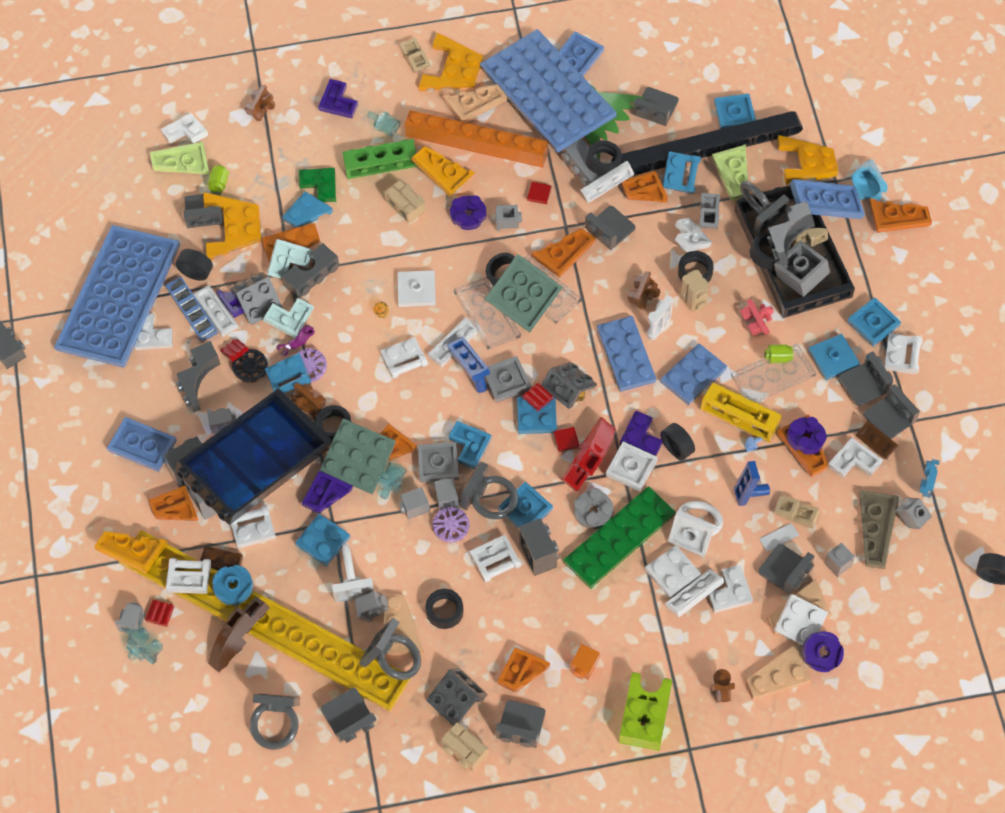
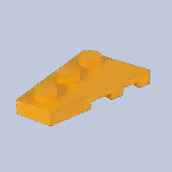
M426 146L411 159L449 197L475 174L474 171H468L460 167L461 165L457 162L453 163L445 159L443 155Z
M104 531L94 547L96 551L143 573H147L167 545V540L159 539L157 541L144 536L137 538L130 537L129 534Z

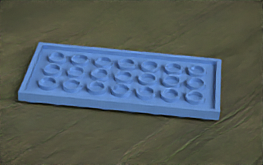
M538 29L480 63V68L495 85L498 84L512 104L557 153L617 117L616 111Z
M112 225L54 346L55 350L125 368L146 318L178 252L180 242Z

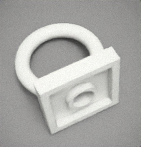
M690 501L683 504L675 515L668 542L704 557L707 553L711 537L716 535L723 527L721 513L711 504L702 501ZM690 509L705 510L714 517L715 525L686 512Z
M348 544L342 546L347 579H344L343 583L332 585L335 603L354 600L374 591L372 578L361 579L360 577H355L351 549Z

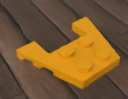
M436 33L433 49L449 52L441 77L423 74L419 84V91H426V89L431 88L441 90L445 87H452V89L475 88L481 69L480 63L483 62V55L440 33Z
M778 135L777 144L779 151L798 152L801 169L784 168L783 176L786 185H789L793 179L806 181L808 178L814 177L816 180L837 177L838 167L833 148Z
M203 193L204 208L220 206L221 210H224L225 242L206 243V256L210 260L220 255L229 254L230 251L238 248L242 249L261 242L259 205Z

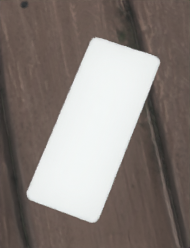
M790 523L759 540L766 551H770L778 544H784L799 536V533L793 524Z

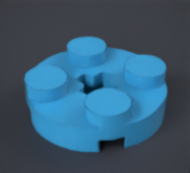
M932 458L931 461H926L924 474H927L926 480H921L919 493H922L923 497L931 498V493L928 491L933 492L938 473L935 464L939 465L940 460Z
M233 565L234 567L228 568L227 566L223 567L213 578L214 593L222 603L238 606L247 600L253 591L254 584L251 575L247 569L239 565ZM236 581L237 587L230 589L229 583H234Z

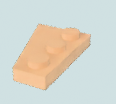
M496 84L477 88L476 91L469 93L465 91L459 92V95L451 97L446 95L443 96V100L458 120L466 123L507 101V95Z
M816 579L795 594V596L827 611L828 614L825 619L831 617L832 613ZM787 601L767 617L775 636L780 635L774 629Z
M385 595L388 600V610L384 612V626L392 618H395L400 623L393 634L409 638L417 646L420 654H424V649L405 595ZM394 642L387 654H412L405 645Z
M797 643L746 679V684L753 700L811 683V677L803 662Z

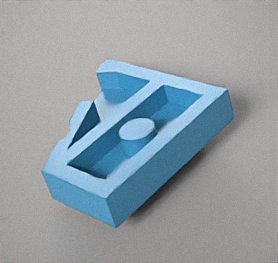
M304 191L282 217L283 221L297 228L317 221L318 217L326 213L328 215L332 214L333 209Z

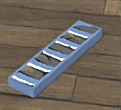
M182 277L165 285L167 291L201 342L218 334L217 329Z

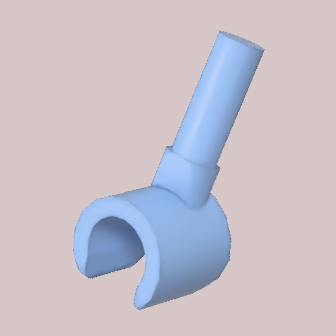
M749 437L745 443L747 452L756 450V443L763 439L761 437Z

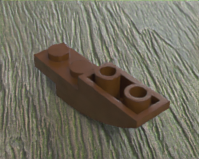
M258 597L244 611L237 607L220 630L214 642L208 664L217 672L226 668L230 660L241 652L243 646L247 643L242 637L251 631L253 625L264 617L270 607Z

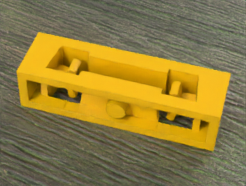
M712 383L702 399L701 410L754 436L761 437L767 442L771 441L782 418V415L776 411L765 408L759 403L753 402L741 394L734 393L724 386ZM713 407L719 408L721 411H724V413H721L713 409ZM752 425H754L756 428L764 430V432H760L752 428Z

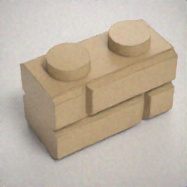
M399 180L393 187L391 186L384 192L385 201L408 223L413 222L425 212V200L421 195L417 196L408 183L404 184Z
M694 270L682 278L680 298L684 303H687L686 306L691 312L702 310L707 305L709 284L705 278H702L703 276L699 270Z
M458 722L441 740L442 750L450 757L454 755L458 759V764L465 770L469 768L473 772L489 754V748Z

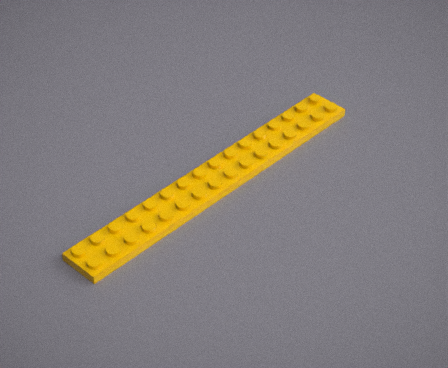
M140 530L136 536L137 538H141V536L149 537L151 540L159 541V539L143 530ZM167 544L147 573H143L120 561L119 564L166 589L170 558L184 561L198 560ZM177 568L176 571L202 572V569ZM210 568L207 594L173 593L224 622L227 621L237 607L244 611L258 597L270 608L266 611L264 617L253 625L251 631L247 633L248 635L348 690L356 688L361 697L391 712L411 678L398 680L387 675L381 669L377 657L366 668L363 667L359 662L366 651L255 591H252L249 598L238 606L222 603L217 599L213 590V578L218 572L213 568ZM236 581L234 583H229L230 589L237 587ZM389 664V666L392 667L394 670L403 672Z

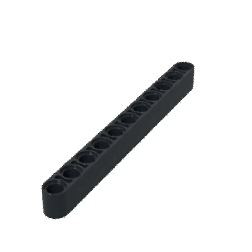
M790 111L623 153L621 164L628 161L634 175L666 168L669 151L705 158L742 145L749 147L777 140L778 135L785 137L796 135L803 130V126L797 112Z

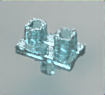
M144 627L137 631L130 629L127 632L129 635L126 647L129 650L127 657L130 660L138 658L140 661L145 658L152 665L156 663L157 655L163 650L162 643L157 639L153 640L150 644L147 643L146 640L150 638V634Z

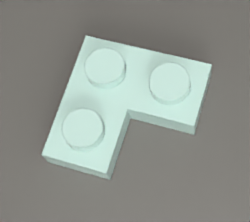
M276 239L267 275L282 280L281 276L288 271L290 263L307 268L310 261L309 254L312 252V249Z
M297 298L290 312L272 303L263 321L296 338L312 313L314 306Z

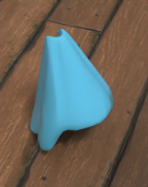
M873 159L865 161L852 174L853 186L856 187L860 200H869L871 198L878 201L882 198V192L886 193L888 190V185Z

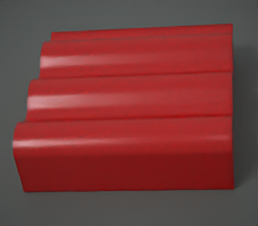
M532 182L527 201L547 205L552 185Z
M233 339L231 343L226 344L220 351L227 359L233 362L249 351V349L239 339Z
M536 383L534 387L523 395V399L538 412L553 399V396L539 383Z
M575 427L553 431L558 452L580 447Z
M152 600L145 621L167 627L175 606L166 602Z

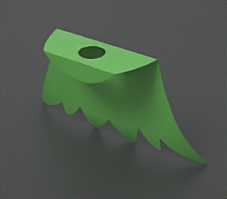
M598 92L616 111L617 117L584 136L590 145L600 141V138L607 141L605 130L618 134L619 129L615 120H630L623 109H633L634 106L629 103H633L636 97L644 98L630 94ZM601 153L596 154L599 159Z

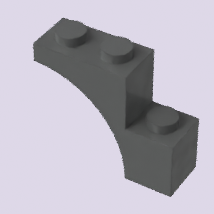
M807 201L785 208L787 216L784 217L785 223L768 228L770 236H767L770 247L774 246V249H772L775 260L779 259L781 266L789 264L787 255L794 239L805 230L815 226Z
M211 341L191 349L192 357L189 360L192 367L176 374L178 381L175 382L179 392H184L183 400L187 407H191L193 413L200 410L198 390L202 380L212 369L221 365Z

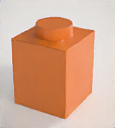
M581 644L571 662L570 671L577 678L589 680L600 659V652Z

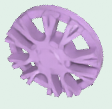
M305 348L306 350H300L297 353L301 354L308 373H315L316 377L311 378V381L315 382L325 374L327 361L319 350ZM323 362V366H317V364Z
M452 506L439 510L434 517L433 531L444 542L460 541L469 531V519L461 509L453 508ZM452 512H456L457 515L452 516ZM442 515L445 519L440 520L438 518ZM466 521V526L460 525L459 523ZM443 528L444 531L439 534L437 530ZM457 532L459 536L452 538V533Z

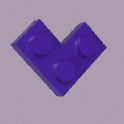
M329 79L318 109L322 112L353 119L358 101L343 97L347 88L346 82Z
M635 410L620 440V445L622 442H625L657 457L663 442L661 439L647 434L653 417Z

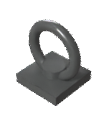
M743 181L740 184L743 197L759 214L754 226V231L759 235L786 213L785 208L788 207L789 199L783 195L772 204L753 183ZM749 191H751L758 198L763 207H761L755 201V199L752 197Z
M481 461L462 491L460 508L467 511L470 505L473 504L474 509L485 518L493 520L505 518L517 506V490L513 483L504 477L496 475L487 476L488 464ZM491 483L503 485L510 493L509 505L498 512L485 509L479 501L488 484Z
M392 618L375 635L359 664L366 668L377 657L381 669L387 675L394 679L407 680L418 673L421 667V655L413 641L403 635L393 634L400 622ZM394 642L405 645L412 653L413 665L408 671L400 672L394 670L385 659V655Z
M262 693L253 694V703L261 704L251 715L250 732L253 739L260 746L270 750H278L288 746L294 740L298 732L299 723L292 707L300 706L301 697ZM263 712H285L288 715L290 730L285 738L274 742L268 741L261 736L258 730V720Z

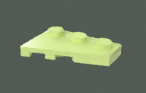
M203 142L150 152L154 171L210 175Z
M746 145L712 154L713 163L730 200L735 201L742 198L740 184L743 181H748Z

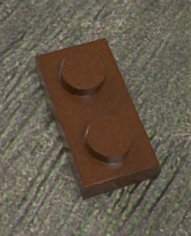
M869 421L856 434L860 440L885 460L899 446Z
M204 546L200 561L210 559L211 568L219 571L226 566L227 568L234 567L233 565L241 566L243 554Z

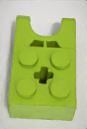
M632 672L619 743L660 751L672 679L664 678L661 687L657 691L647 692L641 686V674Z

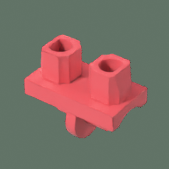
M752 299L746 301L748 306L740 310L745 321L753 317L756 318V321L748 325L753 336L761 332L765 335L770 333L763 319H766L767 322L772 321L773 308L761 304L759 306L761 310L758 311Z

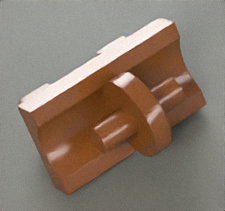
M261 85L259 90L252 91L251 98L253 102L246 103L244 110L247 115L254 116L256 121H261L268 109L273 110L275 108L274 97L268 92L266 85Z
M645 271L643 276H635L633 285L638 290L629 291L627 296L629 302L637 304L641 310H645L648 300L652 301L653 298L659 297L661 293L660 289L657 288L658 284L650 277L651 273Z
M300 383L295 384V390L291 396L292 401L301 410L308 412L313 418H316L318 412L325 406L326 399L322 395L314 397V389L310 384L303 386Z
M719 669L713 675L715 684L711 685V692L716 691V703L731 701V690L735 689V683H730L731 674L729 671Z

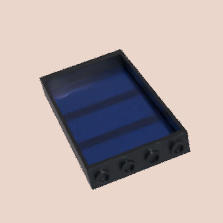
M278 388L180 459L175 472L181 480H184L195 494H198L204 500L208 507H211L222 521L231 525L329 449L332 439Z

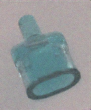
M369 111L367 114L368 118L375 121L373 124L374 128L390 137L398 131L401 125L400 120L394 118L386 111L380 115Z
M388 463L379 480V483L384 486L380 494L382 499H387L391 490H399L401 488L403 478L407 472L406 468L396 463Z

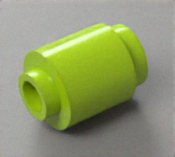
M222 165L212 167L208 180V189L211 192L222 193L226 188L229 171L226 167Z
M787 344L768 345V348L764 350L765 360H768L769 364L793 361V347Z

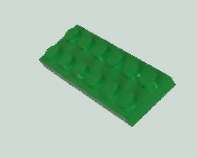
M648 486L564 558L563 563L591 590L676 515V511Z

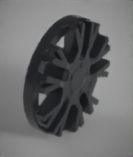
M249 349V351L243 354L246 358L245 360L240 356L232 362L233 372L236 378L242 380V382L253 383L266 375L265 368L268 367V362L265 355L258 350ZM254 353L253 358H248V354ZM236 362H242V365H236Z

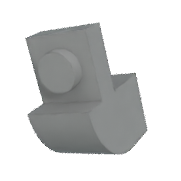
M701 194L699 229L718 230L720 194Z

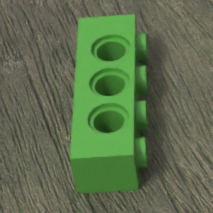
M413 139L384 143L377 146H367L360 149H350L342 152L347 179L418 167L411 160L416 154Z

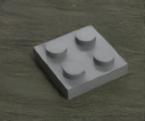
M517 356L487 366L490 374L485 376V380L496 403L528 392L531 389L529 380Z
M456 442L418 445L420 483L435 482L441 478L459 480Z

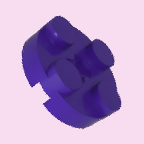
M467 195L455 198L452 201L450 218L454 225L457 224L463 230H473L481 226V223L485 221L487 216L486 206L479 196ZM466 210L472 211L471 215H467V213L464 212Z
M812 416L794 420L787 432V440L790 446L796 451L798 449L804 451L803 454L819 452L827 439L824 427L818 422L817 418ZM804 433H807L810 435V439H808L807 436L803 437L802 435Z
M819 631L812 633L803 645V662L814 671L830 672L837 668L843 660V645H841L839 638L831 632ZM824 646L825 651L828 652L827 655H823V657H821L819 649H822V647Z

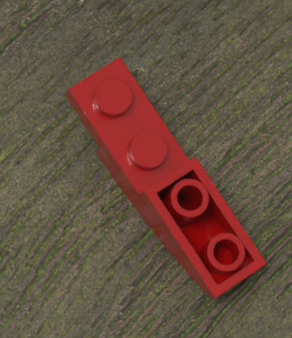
M603 417L599 418L579 447L581 451L561 478L574 491H578L587 477L594 474L612 442L616 428Z

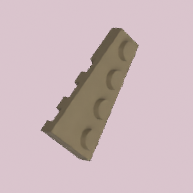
M859 490L865 566L885 569L899 496Z

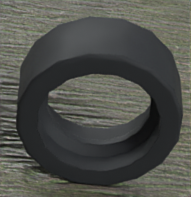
M597 141L588 149L587 166L593 173L603 176L621 164L622 152L616 144L610 141ZM597 153H607L615 161L608 164L601 163L594 158V155Z
M770 233L759 234L750 247V257L761 268L775 269L774 264L779 259L775 260L774 257L765 255L759 248L760 245L770 247L767 236H770Z
M183 249L176 260V267L186 277L197 281H204L208 278L213 268V263L206 255L199 251Z
M701 251L685 253L678 264V276L681 282L683 276L688 274L685 271V266L691 262H699L707 268L702 278H705L709 283L714 270L711 257Z
M507 252L499 253L489 260L485 273L493 286L500 279L495 278V273L501 266L511 264L515 258L513 254Z
M338 405L324 407L318 412L315 419V424L332 439V442L337 432L325 431L322 426L324 420L331 416H339L352 422L349 412Z
M673 422L661 431L660 436L664 446L676 459L683 461L695 452L692 438L679 424Z
M995 553L981 555L976 568L977 576L989 583L1005 585V556Z
M443 588L436 590L426 600L425 610L427 619L433 626L439 629L453 628L463 618L464 607L462 598L451 589ZM449 599L456 604V613L450 618H438L433 613V605L439 600Z

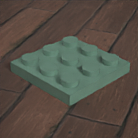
M517 254L484 300L530 333L563 287Z
M342 419L320 471L373 495L396 441Z

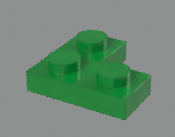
M335 168L299 170L300 189L317 188L318 200L323 203L336 202Z

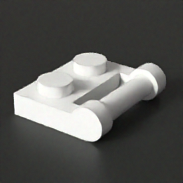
M666 295L664 300L658 302L656 311L649 314L648 339H657L672 317L673 298Z
M889 333L884 368L909 374L919 373L918 359L923 338L920 336L910 337ZM907 345L912 346L909 365L905 364Z
M415 337L380 350L381 356L393 379L399 377L398 375L420 366H428L427 359ZM418 357V359L415 361H412L397 368L394 367Z
M267 505L261 506V509L246 512L231 524L238 549L276 539ZM261 516L265 518V520L240 527L237 524Z
M506 535L470 550V555L485 583L512 568L517 569L521 567V563ZM508 556L511 559V561H508L489 571H487L485 568Z
M170 558L166 584L167 593L207 594L211 560L184 561ZM176 569H202V572L176 571Z

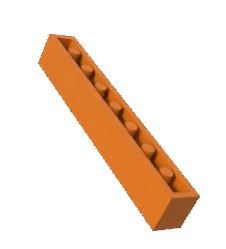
M409 110L404 124L405 136L541 168L544 167L548 154V141L412 110Z

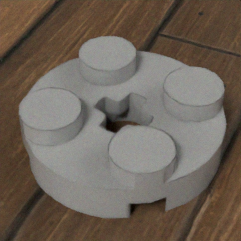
M599 489L582 493L574 503L575 518L583 527L599 529L612 518L613 503ZM591 506H594V507L596 506V507H598V508H597V511H598V512H597V513H595L594 511L589 512L590 507H591Z

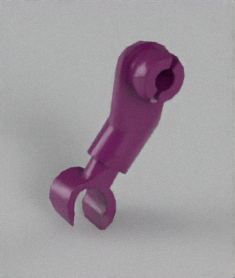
M310 325L303 326L295 339L288 341L287 344H278L276 349L280 350L283 346L284 351L280 355L286 356L290 349L293 350L304 345L310 336L315 333L314 328Z

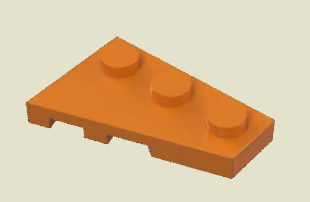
M869 199L877 233L925 227L932 224L928 206L907 203L899 205L893 204L892 201H886L885 203L877 202L876 199Z
M315 223L262 237L269 263L276 239L305 248H310L320 242Z
M581 228L563 237L561 241L555 244L551 243L539 252L531 253V257L560 278L595 243L596 238Z
M790 424L778 430L777 434L811 477L827 470L828 463L823 449L815 454H803L804 451L799 449L796 451L788 443L787 432ZM804 433V434L802 435L803 437L807 436L808 439H810V435H809V434Z

